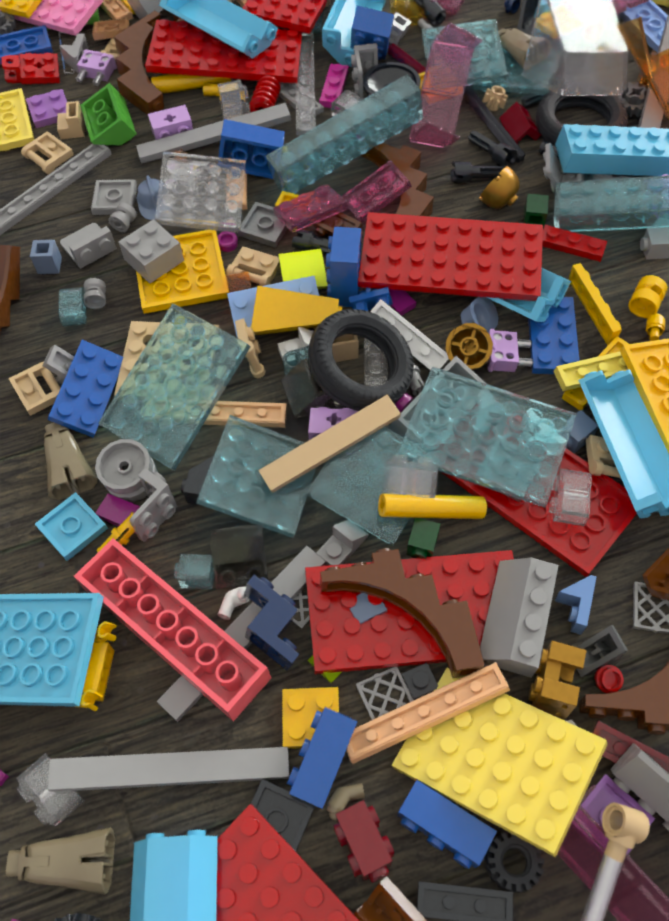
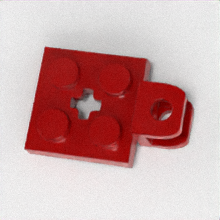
M26 53L20 54V59L19 55H6L2 57V68L5 69V81L8 83H60L57 54Z

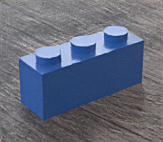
M324 707L323 712L317 710L310 726L315 729L311 740L305 738L299 756L304 757L300 768L293 767L287 782L288 785L292 786L290 795L323 809L356 727L357 720L328 707Z
M416 780L397 815L402 819L400 824L413 833L419 830L428 836L426 841L440 851H443L445 847L455 854L453 859L467 869H470L471 865L475 868L480 866L497 832L418 780Z

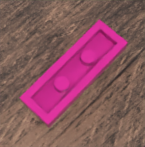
M330 64L320 97V104L323 107L339 108L349 66Z

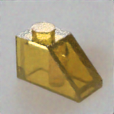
M390 0L389 13L395 14L398 12L411 21L410 26L418 25L420 19L425 20L424 10L415 1Z

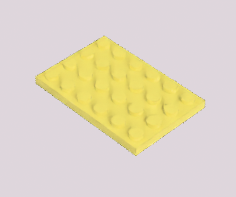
M446 668L438 682L437 689L463 677L452 678L449 668ZM504 693L406 739L392 763V767L396 771L415 781H420L440 795L556 857L607 747V740Z

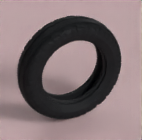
M587 82L566 83L553 88L542 98L536 111V126L542 139L554 145L563 126L556 119L555 113L566 107H587L599 112L606 119L607 126L627 127V110L622 100L611 90Z
M347 309L331 314L317 326L310 339L308 360L315 381L331 399L350 409L360 411L386 395L395 404L408 390L414 370L412 353L403 335L389 321L372 312ZM343 335H357L373 342L387 359L389 365L388 381L379 386H365L348 378L339 369L332 353L333 341Z

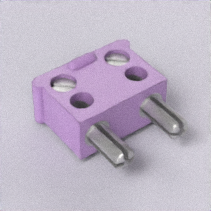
M84 50V54L77 64L79 74L76 80L81 83L84 77L93 78L92 83L95 86H98L101 80L108 81L114 69H117L113 55Z
M490 329L489 334L493 342V350L487 362V370L489 372H515L517 366H532V359L519 358L518 347L530 348L531 340L517 339V332Z

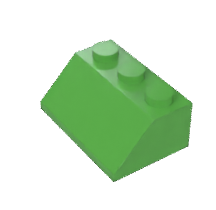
M110 83L80 105L90 140L93 144L123 145L136 135L125 99Z

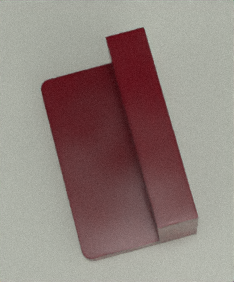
M517 101L499 118L503 127L516 143L525 135H529L535 141L541 136L528 110Z

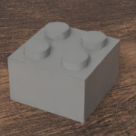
M154 219L119 241L124 260L149 283H152L184 261L180 242Z

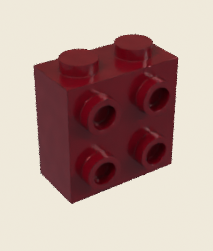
M364 800L337 813V824L333 825L341 847L348 846L351 854L347 855V860L354 876L361 875L363 882L370 878L371 883H375L388 875V868L392 864L391 858L394 857L393 854L395 852L387 835L381 837L377 829L379 828L380 820L372 805L367 807Z

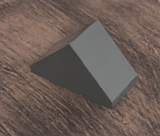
M610 625L577 646V648L586 650L583 669H576L580 676L584 677L596 672L604 665L617 663L624 656L628 649L614 625Z

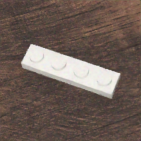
M381 299L370 311L383 317L391 325H394L407 341L412 356L435 375L449 361L448 355L444 350Z

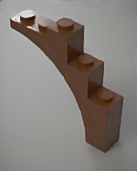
M364 136L361 140V156L383 169L393 180L398 190L400 204L396 214L429 217L433 210L434 197L424 193L427 184V174L418 170L420 168L421 151L403 145L401 149H397Z
M0 245L1 331V327L10 326L11 300H20V247Z
M384 548L372 553L370 564L359 562L351 567L340 568L335 566L320 572L322 592L350 591L369 594L400 607L419 621L434 638L442 651L452 678L467 676L484 667L468 602H458V600L453 599L445 601L440 605L432 575L424 576V574L419 573L405 579L398 549Z
M669 661L650 680L631 689L610 694H585L579 701L580 713H588L591 718H605L606 715H613L623 721H632L637 717L638 729L648 730V733L653 735L666 734V731L669 730Z

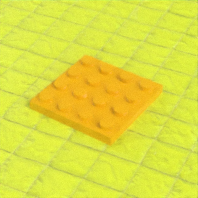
M216 229L173 236L180 242L184 261L152 283H149L136 271L144 314L228 298L227 293H229Z

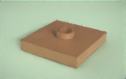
M129 18L94 22L92 33L94 40L114 38L130 27Z

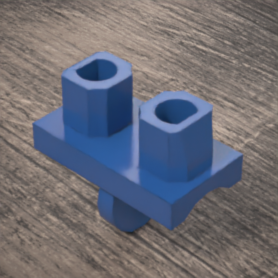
M388 287L382 289L366 288V290L359 291L358 295L349 297L352 309L368 312L374 308L380 299L389 306L393 304Z

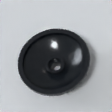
M386 62L378 64L366 72L363 86L365 92L374 100L385 104H398L411 99L417 94L420 89V76L416 70L406 64Z

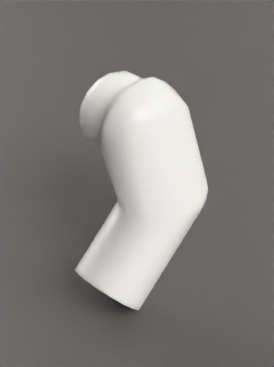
M246 586L235 588L225 594L217 614L220 618L229 620L235 607L245 604L250 600L245 596Z

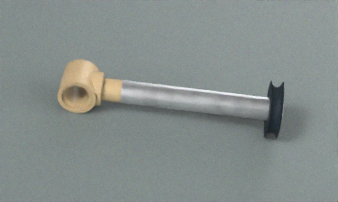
M615 802L610 803L605 808L602 815V826L606 832L605 836L609 840L581 921L604 920L628 848L634 849L635 844L642 843L649 834V820L644 812Z

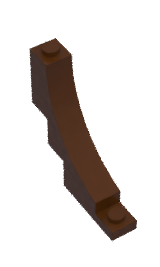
M155 10L114 37L117 53L120 54L115 57L118 73L122 75L117 78L119 93L147 115L164 109L163 93L152 84L144 70L156 20H161L160 14Z

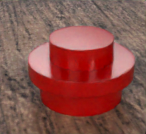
M604 665L597 670L595 683L602 692L610 694L621 689L624 678L622 672L616 666Z

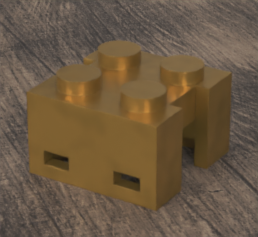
M551 641L547 649H542L539 668L535 672L539 676L537 675L535 683H532L528 700L533 701V707L562 720L568 717L577 706L580 687L566 683H572L576 668L583 669L586 650Z

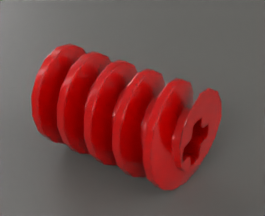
M263 76L258 80L249 105L251 112L275 106L281 89L280 83L276 78Z

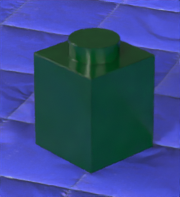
M527 193L523 217L524 224L543 225L544 229L548 214L549 195Z
M415 518L406 555L412 558L424 559L426 557H433L440 523Z

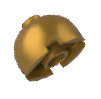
M506 166L499 173L501 176L490 182L479 197L490 208L500 209L506 205L511 206L518 199L516 194L520 188V181L516 173L509 166Z
M465 323L453 329L446 340V352L449 360L451 361L457 356L471 370L481 368L492 355L493 342L491 336L484 327L476 323Z

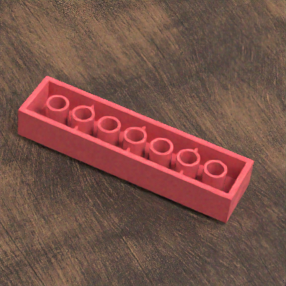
M115 539L110 540L74 575L85 591L88 593H100L104 597L102 606L233 722L270 681L271 675L263 663Z

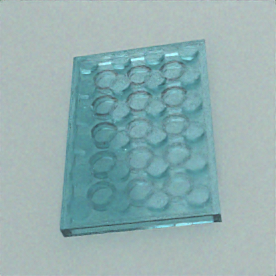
M172 303L98 424L122 439H132L141 443L151 457L176 470L250 349V346Z
M432 367L398 451V457L545 508L577 413Z

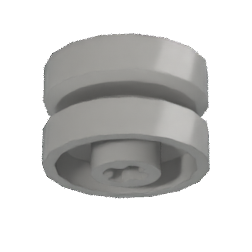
M120 439L108 444L97 457L95 466L98 479L109 493L128 502H135L147 496L138 475L145 468L151 473L158 472L156 464L146 448L141 443L132 439Z

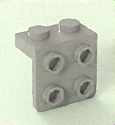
M377 43L354 46V54L351 55L353 67L352 81L355 83L354 92L355 96L359 95L360 102L364 101V76L370 68L378 65Z
M551 143L546 144V152H543L546 166L543 167L545 178L551 181L553 193H557L560 200L583 193L584 174L563 173L562 166Z
M91 223L60 240L63 249L80 269L117 249L109 228L105 226L101 229L96 223Z
M146 468L138 476L149 498L129 520L138 538L143 542L148 538H152L157 533L159 526L166 519L171 518L178 507L165 478L158 472L151 473Z

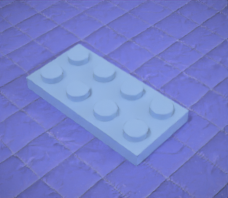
M641 0L619 8L618 16L658 53L668 15L652 0Z
M315 275L263 286L319 296ZM257 287L227 293L236 336V320L244 318L248 327L252 325Z

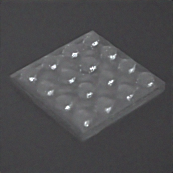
M163 151L155 221L159 225L239 233L246 160Z

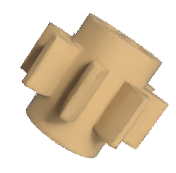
M495 85L491 89L487 88L483 102H486L489 110L498 111L499 108H504L508 95L505 94L503 87Z

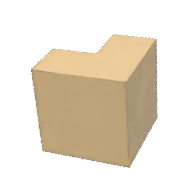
M79 101L66 102V113H58L57 131L60 139L85 137V120Z
M343 335L333 341L332 353L335 362L358 358L359 341L357 335Z

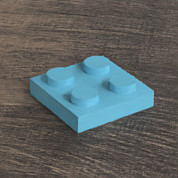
M76 492L35 523L36 527L66 561L108 529L106 524Z

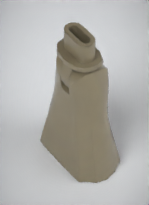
M502 28L493 35L497 44L507 51L526 71L548 59L553 49V44L548 38L531 36L516 28Z
M56 423L46 425L44 451L47 465L48 496L51 499L62 500L70 497L75 492L79 494L93 489L98 483L97 477L69 429Z
M111 827L102 828L69 837L24 845L21 850H10L7 857L6 876H18L19 880L34 884L107 894L112 884L115 849L114 830Z

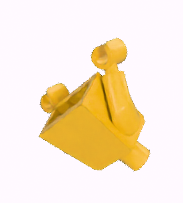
M102 622L99 625L95 634L80 706L74 707L89 708L97 711L98 707L94 705L95 701L103 702L115 652L106 641L116 640V635L111 634V631L117 625L109 622Z

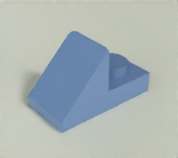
M590 575L561 590L555 599L558 603L572 606L568 621L572 622L571 632L581 635L588 625L596 576Z

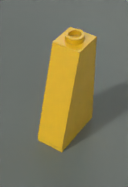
M257 286L251 327L254 335L298 330V327L305 329L317 328L325 318L338 311H342V306H338L339 299Z

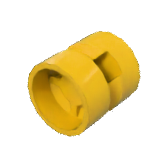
M647 275L642 277L629 301L628 307L630 311L641 318H648L652 314H657L661 302L667 293L668 287L666 282L658 276Z

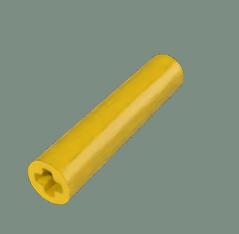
M178 74L151 77L152 84L163 94L201 88L204 86V83H232L230 78Z
M381 494L378 500V512L381 517L483 519L487 512V503L483 496Z

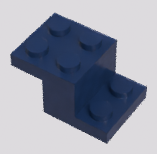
M253 575L247 582L245 596L262 610L247 627L245 638L288 671L299 656V653L295 651L297 647L287 638L281 640L279 637L293 621L298 611L294 607L296 603L285 594L281 596L274 591L273 584L266 578L261 577L259 579Z

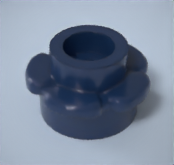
M505 0V12L516 13L520 8L521 1Z

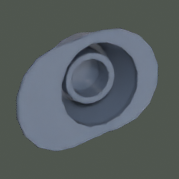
M147 175L146 180L138 186L137 202L141 215L148 220H161L169 215L172 209L169 192L161 181L151 179Z
M477 297L461 312L462 324L476 323L484 327L489 333L490 329H495L498 325V313L495 305L489 298Z

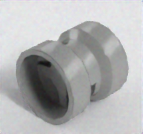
M121 202L117 206L116 212L112 213L109 217V223L115 230L126 232L130 227V222L136 219L137 212L128 203Z
M97 278L87 279L83 284L84 305L91 309L103 308L106 304V285L104 281Z

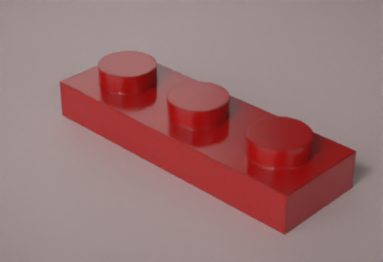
M549 225L544 226L542 247L601 262L607 244L606 240Z

